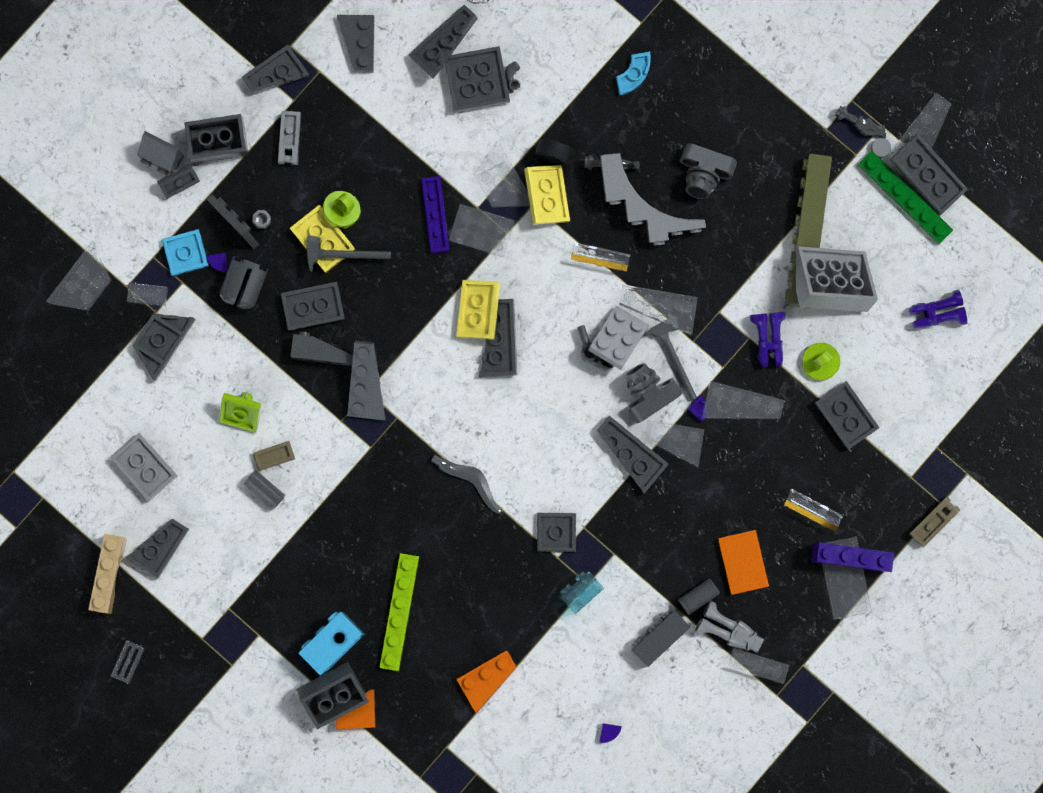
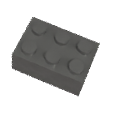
M241 114L184 122L189 160L192 164L249 156L244 119Z
M348 662L296 689L300 702L317 730L369 702L364 688Z

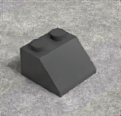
M144 131L137 153L141 159L140 162L149 167L151 164L158 167L157 171L164 175L175 172L184 156L181 150Z

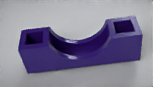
M816 542L813 543L811 562L856 567L879 572H892L894 553Z

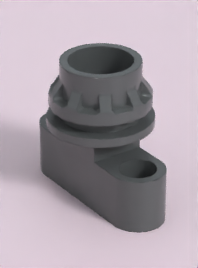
M690 143L686 144L680 158V162L683 165L690 167L686 176V192L696 199H708L710 194L715 191L720 178L725 180L732 179L737 161L732 157Z
M646 363L635 366L624 376L632 397L641 396V398L627 408L636 423L646 420L683 393L674 378H670L656 386L661 378Z

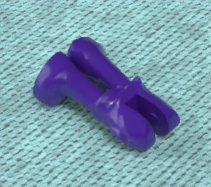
M960 290L952 291L950 297L940 301L912 305L909 309L910 315L924 313L925 316L924 319L913 321V328H927L946 321H957L960 325L968 324L965 307L936 314L937 310L963 306L964 303Z
M785 312L768 314L772 342L768 341L767 313L749 315L750 321L757 326L758 360L762 368L768 367V353H774L775 366L783 365V340H781L780 328L781 322L786 318Z

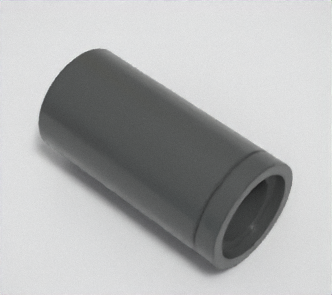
M257 470L244 483L249 490L272 509H275L285 497L282 491Z
M708 578L679 598L678 602L689 616L718 596L720 592L713 581Z

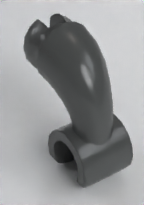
M516 61L509 64L505 70V77L511 92H514L511 86L513 83H516L520 88V82L514 79V74L520 69Z

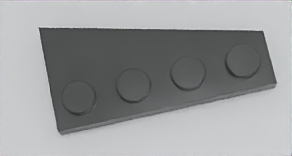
M463 5L409 54L410 58L434 79L478 19L476 14Z

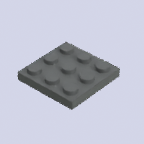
M500 46L454 54L446 61L445 66L454 113L510 103Z

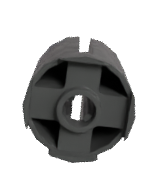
M232 256L220 289V297L225 303L234 305L246 271L249 270L236 307L251 309L256 304L268 269H265V271L260 270V265L245 259L240 262L235 261V256Z

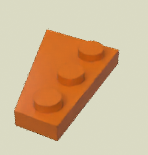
M508 651L501 653L457 679L475 713L516 668Z

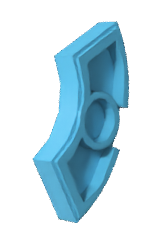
M650 52L631 55L629 68L623 74L616 76L619 96L632 92L644 81L650 67Z

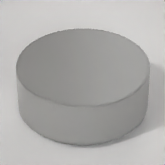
M878 138L872 144L871 150L879 158H884L890 153L891 144L885 138Z

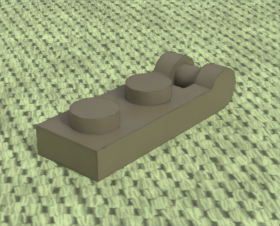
M947 496L909 533L922 548L960 511L957 506L950 502L951 500ZM944 507L949 511L947 515L941 511Z

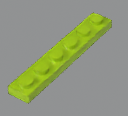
M400 553L380 668L399 671L419 556Z

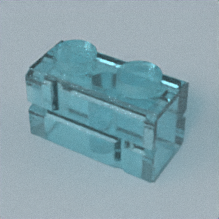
M589 571L587 573L581 572L575 578L577 582L572 587L568 584L560 591L563 594L560 598L574 614L578 613L604 589Z

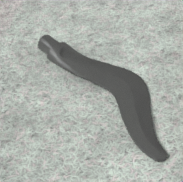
M434 455L431 462L438 465V469L473 483L485 504L493 512L501 514L502 510L495 503L488 482L479 469L455 464L446 458L443 460Z

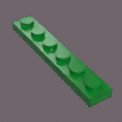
M873 151L858 164L938 244L953 231Z

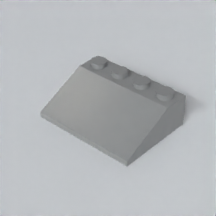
M799 246L796 248V293L800 308L868 312L878 300L866 252Z

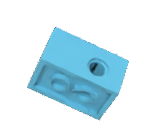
M344 612L332 614L328 618L330 623L325 627L322 626L315 633L316 636L312 640L309 639L299 652L320 676L324 675L365 635ZM340 632L345 636V640L341 644L336 641V635Z

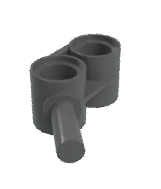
M585 325L577 327L583 344L581 346V358L583 361L602 371H611L614 366H603L601 363L602 358L597 355L592 358L585 356L584 351L590 348L592 342L590 343Z

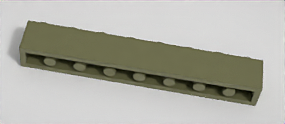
M809 153L807 159L804 158L802 170H805V177H801L800 188L803 189L802 196L798 197L797 207H800V214H796L795 226H798L797 233L793 234L792 244H795V251H791L790 263H793L792 270H789L787 281L790 282V288L786 289L785 300L788 301L787 306L800 307L796 293V248L798 246L820 248L832 161L831 156Z

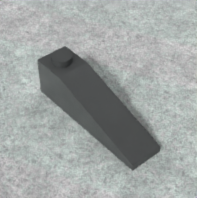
M299 332L298 335L293 334L292 359L352 366L353 355L310 336V333Z

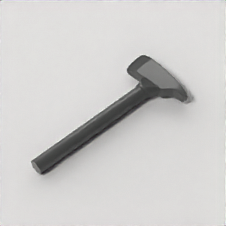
M307 236V257L310 272L313 271V265L318 262V259L322 258L391 259V251L320 249L321 238Z
M672 317L654 326L643 336L653 335L660 338L690 401L697 399V396L669 339L668 332L678 330L677 320L675 317Z

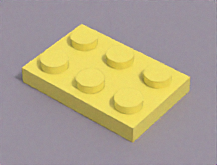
M562 165L525 168L533 225L569 222L570 217Z
M320 205L290 227V230L306 249L307 236H316L321 238L320 249L356 250L338 227H333L326 222L322 214L323 208ZM345 258L318 259L317 263L327 273Z
M462 280L456 337L494 340L500 291L499 282Z

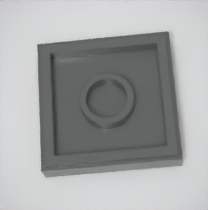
M538 513L537 551L576 552V513Z

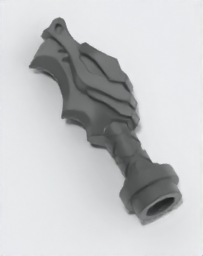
M845 106L838 108L835 114L838 117L837 119H846L854 123L853 126L856 127L860 134L864 136H879L886 139L885 124L878 126L871 118L865 119L862 116L857 118L855 115H852Z
M591 155L584 158V168L591 170L593 167H601L600 159L596 160ZM621 159L624 170L630 168L639 169L640 167L638 161L631 162Z

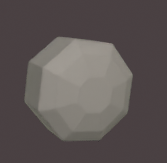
M258 210L253 214L252 223L258 229H266L271 224V216L265 210Z

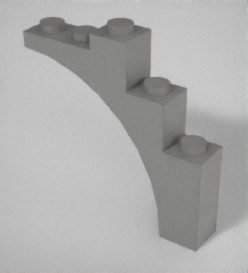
M620 153L600 155L605 201H610V205L620 204L621 200H624L627 222H632V225L643 224V220H646L648 241L653 242V245L665 244L664 241L669 240L668 232H671V235L683 234L682 231L684 230L696 233L701 232V228H706L704 219L677 218L662 213L650 206L637 194L630 184L623 169Z

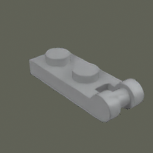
M281 112L278 164L292 163V165H298L301 112ZM285 150H292V156L285 155Z

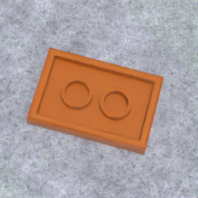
M756 530L718 538L731 595L769 586Z

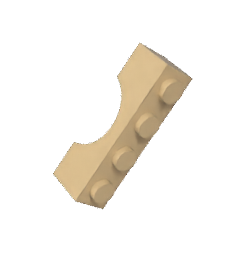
M104 534L89 610L107 614L112 613L115 599V582L118 568L124 555L127 538Z

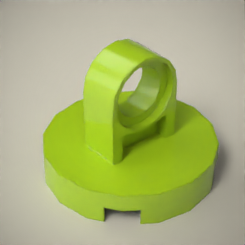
M335 191L324 200L322 214L326 222L331 226L348 228L358 220L361 211L360 204L352 194L345 191Z
M824 342L815 343L804 352L802 367L805 374L811 379L825 381L832 378L838 372L840 355L830 344Z

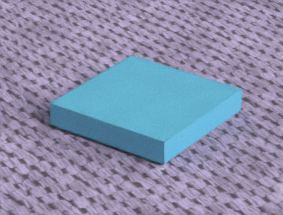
M199 229L162 239L171 276L209 267Z

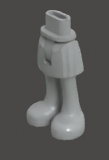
M709 601L703 616L719 622L731 629V631L724 630L701 618L694 633L697 635L712 633L725 639L729 646L747 651L752 650L757 653L764 639L757 636V633L741 620L735 622L723 616L717 610L715 602Z

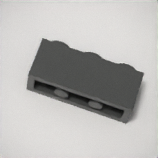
M668 610L661 617L663 621L659 625L654 623L647 630L648 635L644 639L640 636L632 644L634 646L632 651L647 667L691 628L675 610L673 612Z

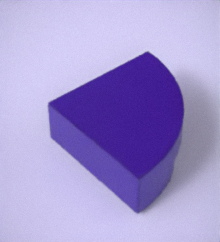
M226 253L206 256L209 264L214 269L220 272H227Z
M700 395L688 411L703 422L706 417L707 407L705 400Z
M602 723L600 743L614 740L619 735L622 726Z

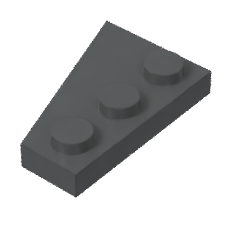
M337 15L354 71L374 72L375 16Z
M286 45L243 75L242 79L254 94L310 77V74L289 45Z
M212 194L207 198L215 210L231 224L253 249L259 245L249 233L251 228L244 221L240 223L237 220L239 216L232 209L230 211L226 209L228 205L221 197L216 199Z
M171 519L154 533L152 537L141 544L139 548L129 554L126 559L153 576L160 578L189 531V528Z

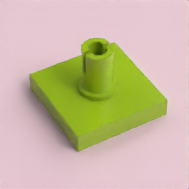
M246 392L241 393V397L224 393L221 401L219 423L256 433L259 425L261 403L252 401L253 396L248 393L246 398Z

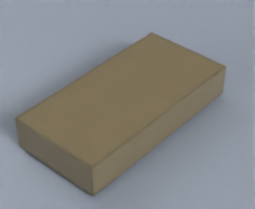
M290 441L253 453L258 471L295 460Z

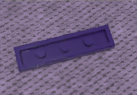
M440 176L421 178L431 254L450 252Z

